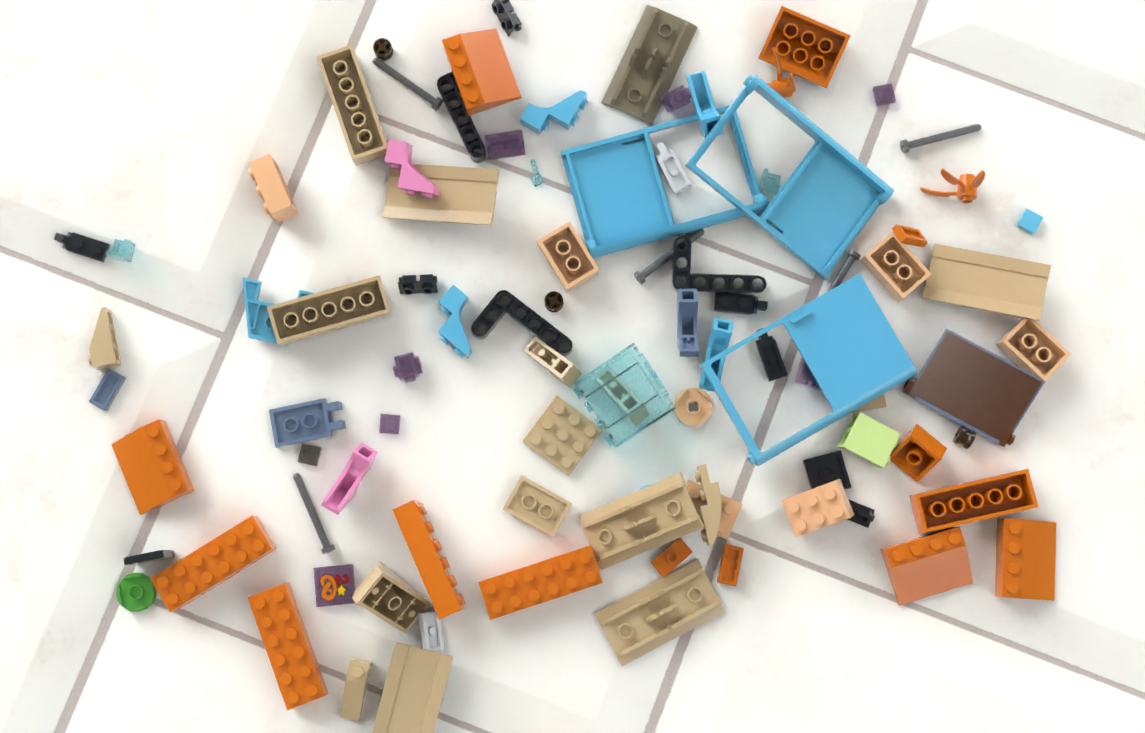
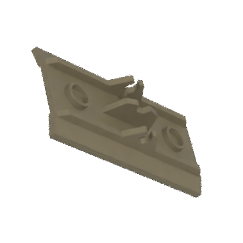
M647 5L601 103L634 116L652 126L698 27L668 12Z

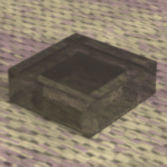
M302 443L297 462L317 467L322 448Z

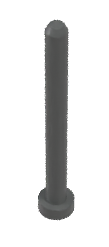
M379 58L373 59L374 65L432 104V109L437 111L441 107L443 100L440 97H433Z
M974 124L909 142L906 139L901 140V151L908 153L912 148L981 130V125Z
M703 229L696 230L688 236L691 244L704 235L705 231ZM686 239L677 245L679 249L686 248ZM673 248L642 272L637 271L634 273L636 280L641 285L646 282V277L672 259Z
M849 249L847 260L827 292L841 284L854 261H858L861 257L859 253Z
M299 473L294 474L293 479L323 546L321 551L323 554H327L336 548L328 540Z

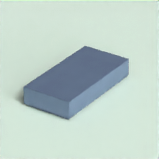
M108 368L89 402L108 411L126 377Z

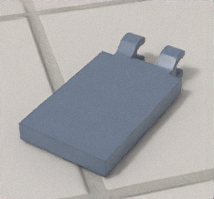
M323 398L270 409L269 413L275 447L279 448L332 437L333 430L346 429L345 421H333L332 411L343 410L342 402L327 403V399Z

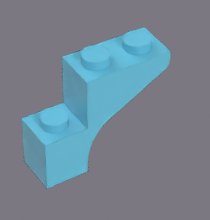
M701 71L686 75L693 111L698 116L701 134L706 138L721 117L715 107L706 73ZM723 129L721 130V132H720L718 135L724 134Z
M580 90L549 108H540L529 103L520 117V124L539 135L542 130L546 131L550 124L549 120L569 130L570 126H575L578 121L580 109L584 110L588 103V100H586L587 93Z
M452 285L438 301L441 305L439 309L447 316L451 314L449 319L438 330V333L441 335L439 339L446 345L449 343L455 347L453 351L461 358L463 356L469 358L472 351L460 319L462 309L469 299L455 285Z
M714 318L703 362L728 348L733 330L732 321ZM726 356L711 364L719 381H721ZM701 369L699 388L715 392Z

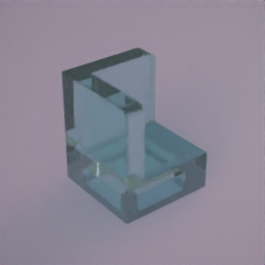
M764 168L759 184L760 192L776 195L780 189L781 176L768 173V168Z
M115 239L112 251H107L106 255L112 259L131 262L136 244L127 239L125 241Z

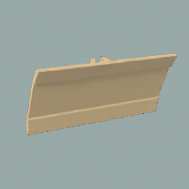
M389 164V179L382 218L492 225L499 177L498 169L413 164L419 172L440 190L439 197L432 196V199L421 197V193L415 192L414 195L403 193L404 190L398 188L401 170L390 168Z
M934 244L929 272L932 275L926 280L922 299L1040 321L1051 265Z
M682 472L579 516L583 530L601 570L705 527L688 492Z
M697 559L596 612L595 615L621 666H624L724 613L725 610Z
M396 642L372 733H434L453 657Z

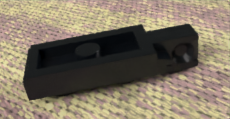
M68 232L67 236L56 233L54 240L62 243V248L67 251L103 263L110 248L108 243L74 232Z
M715 292L714 311L752 315L757 314V310L766 311L768 307V302L758 300V296Z
M767 332L758 337L759 340L755 342L768 382L787 376L776 340L773 339V336L768 337Z

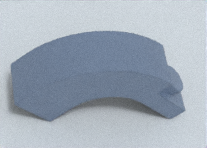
M678 289L677 341L680 357H699L697 289Z

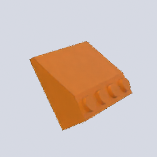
M781 6L758 59L777 67L772 47H775L783 70L792 72L794 75L827 88L851 35Z
M497 29L461 33L442 40L444 51L468 116L522 98Z
M158 419L111 444L140 515L195 491L166 421Z
M997 518L995 596L1054 601L1056 522Z
M960 526L951 527L880 549L899 606L973 583L967 548Z

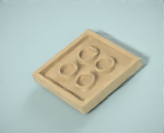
M556 396L522 442L569 476L603 429L559 396Z

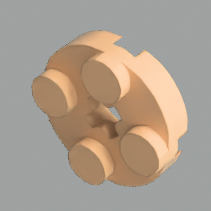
M689 388L681 391L674 402V413L681 423L693 427L705 423L712 413L710 396L699 388ZM696 402L698 411L693 410L690 412L688 404Z

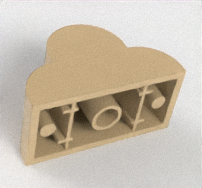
M382 562L376 564L352 596L356 604L406 634L419 619L418 613H423L431 604L425 596Z

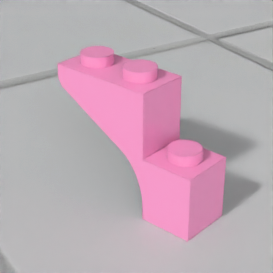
M389 139L384 162L390 164V168L401 170L398 188L404 190L403 193L414 195L416 192L421 193V197L425 198L439 197V188L413 165V145Z
M361 442L353 451L345 469L324 498L321 506L339 515L355 496L362 478L371 469L378 452Z

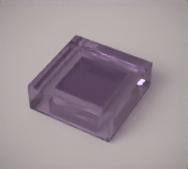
M892 83L873 87L876 107L896 102Z
M381 414L379 433L399 435L401 416Z

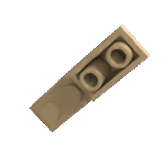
M704 464L697 466V471H694L696 482H700L702 490H699L700 499L702 502L705 501L706 504L698 507L699 511H697L705 526L704 530L701 531L703 542H707V546H710L715 542L720 525L721 494L719 482L710 483L707 467Z

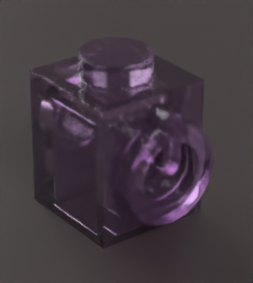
M682 85L664 94L661 101L667 112H673L691 102V93L687 87L684 88Z
M413 352L394 357L396 366L393 367L395 377H399L401 381H405V383L414 382L423 373L420 358L415 356Z

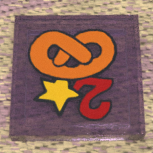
M353 564L314 568L316 607L355 603L352 599L355 591Z

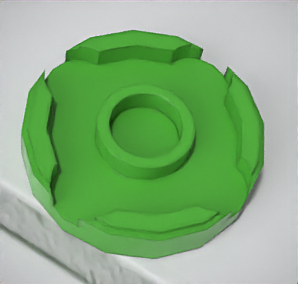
M144 573L126 575L117 586L116 596L119 604L131 612H140L148 609L154 603L157 596V590L150 579L151 577Z

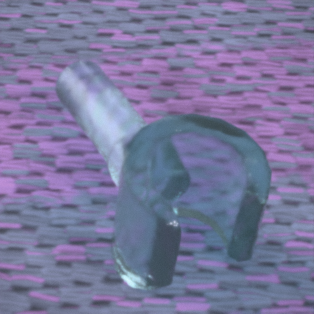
M533 159L531 160V165L535 175L530 177L536 187L542 184L543 180Z

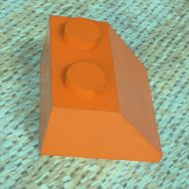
M916 424L901 439L896 448L893 449L890 454V460L918 482L942 459L947 448Z

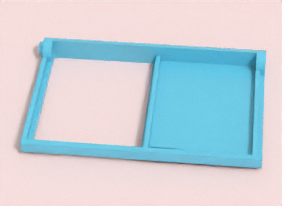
M756 74L753 77L749 75L743 82L744 88L685 166L823 279H828L835 265L877 208L892 196L894 189ZM754 90L815 141L814 145L760 217L696 166V163L745 98Z
M729 106L718 108L717 112L719 115L724 114ZM736 111L729 121L753 199V204L746 205V207L755 214L764 212L768 206V200L766 196L760 193ZM697 115L561 151L587 249L592 258L747 217L735 208L677 225L674 224L649 135L699 121Z
M861 274L854 276L700 364L701 369L748 448L749 454L747 458L749 462L756 466L762 465L917 374L915 366ZM783 324L833 411L767 450L760 452L712 369L711 364L778 325Z

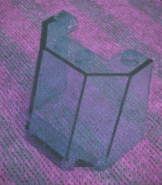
M634 343L574 382L575 388L573 390L579 399L582 397L586 400L584 403L589 413L593 411L597 417L594 421L599 429L604 428L607 435L604 439L610 447L614 446L615 449L664 419L676 409L668 396L667 389L643 353H640Z

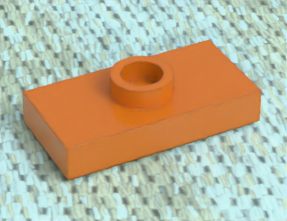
M897 224L892 228L901 243L924 247L928 244L919 229Z
M680 537L650 563L664 578L693 552Z
M724 544L716 582L736 586L744 548Z

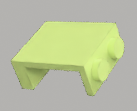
M853 412L837 447L842 450L851 451L874 463L873 466L876 468H884L890 462L892 450L898 445L900 433L861 412Z

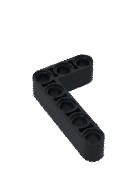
M447 73L437 80L439 94L471 160L475 163L483 162L487 155L485 146L471 117L467 114L453 73ZM444 84L451 85L450 88L446 90L441 88ZM452 100L458 101L456 106L449 105ZM461 116L466 117L464 122H458L457 119ZM467 133H473L474 137L471 139L465 138V135ZM481 149L482 153L477 156L473 154V151Z
M685 235L675 237L672 255V285L675 289L761 293L765 290L767 286L766 280L759 275L690 273L691 240ZM680 238H684L687 241V246L684 249H679L677 246V241ZM681 257L685 258L686 266L678 268L676 265L677 260ZM682 276L686 279V283L683 287H678L676 279ZM698 277H703L705 284L700 288L696 287L695 280ZM740 278L743 284L740 288L736 289L733 286V281ZM715 279H723L724 284L721 288L714 286ZM755 279H760L762 283L758 289H754L752 286Z
M506 290L496 293L471 326L473 336L482 340L488 337L503 316L507 314L562 356L569 355L573 348L572 341L566 335ZM507 296L509 298L508 303H499L500 297ZM518 307L524 309V313L521 316L514 314V310ZM496 311L497 317L489 319L487 317L488 312ZM537 319L539 325L532 328L529 326V321ZM477 326H484L485 332L477 334L475 332ZM548 330L553 331L554 337L546 339L543 336L544 333ZM566 342L570 347L568 350L562 351L559 349V344Z

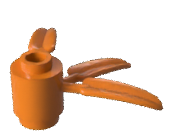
M772 47L777 64V80L767 84L782 97H792L793 92L796 91L793 73L789 74V78H782L780 57L776 48Z
M942 168V177L952 185L958 184L957 192H940L920 187V190L926 194L938 197L954 195L962 203H971L977 198V187L982 184L985 172L983 170L980 171L976 177L973 174H962L960 179H957Z

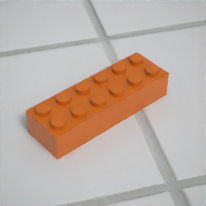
M1029 469L909 495L918 533H927L1038 507Z
M413 500L392 509L439 620L464 609V597L462 593H457L455 588L458 585L454 575H450L447 568H450L447 558L442 557L440 553L442 546L439 540L433 537L432 532L435 530L431 521H427L424 516L427 512L423 503Z
M252 515L150 579L169 612H175L277 548L258 516Z
M590 545L478 583L489 618L492 620L603 582Z
M284 583L247 597L287 711L329 694L290 583Z

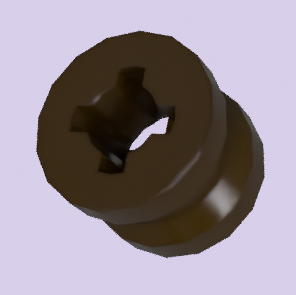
M379 38L374 42L373 50L376 57L382 61L391 59L393 48L390 41L385 38Z
M552 291L545 296V307L548 311L558 312L563 308V297L559 292Z
M962 425L957 430L953 442L955 444L960 443L963 445V448L968 449L976 437V432L968 431Z

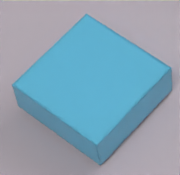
M1026 208L1016 226L1033 235L1037 231L1043 217Z

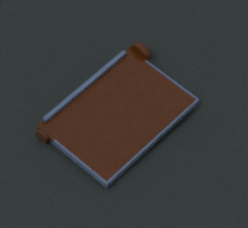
M946 328L917 377L913 376L908 379L902 388V392L988 440L1005 447L1006 444L1010 446L1014 442L1016 436L1013 435V432L1044 385L1045 380Z

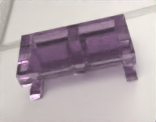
M522 130L485 135L489 160L526 155Z

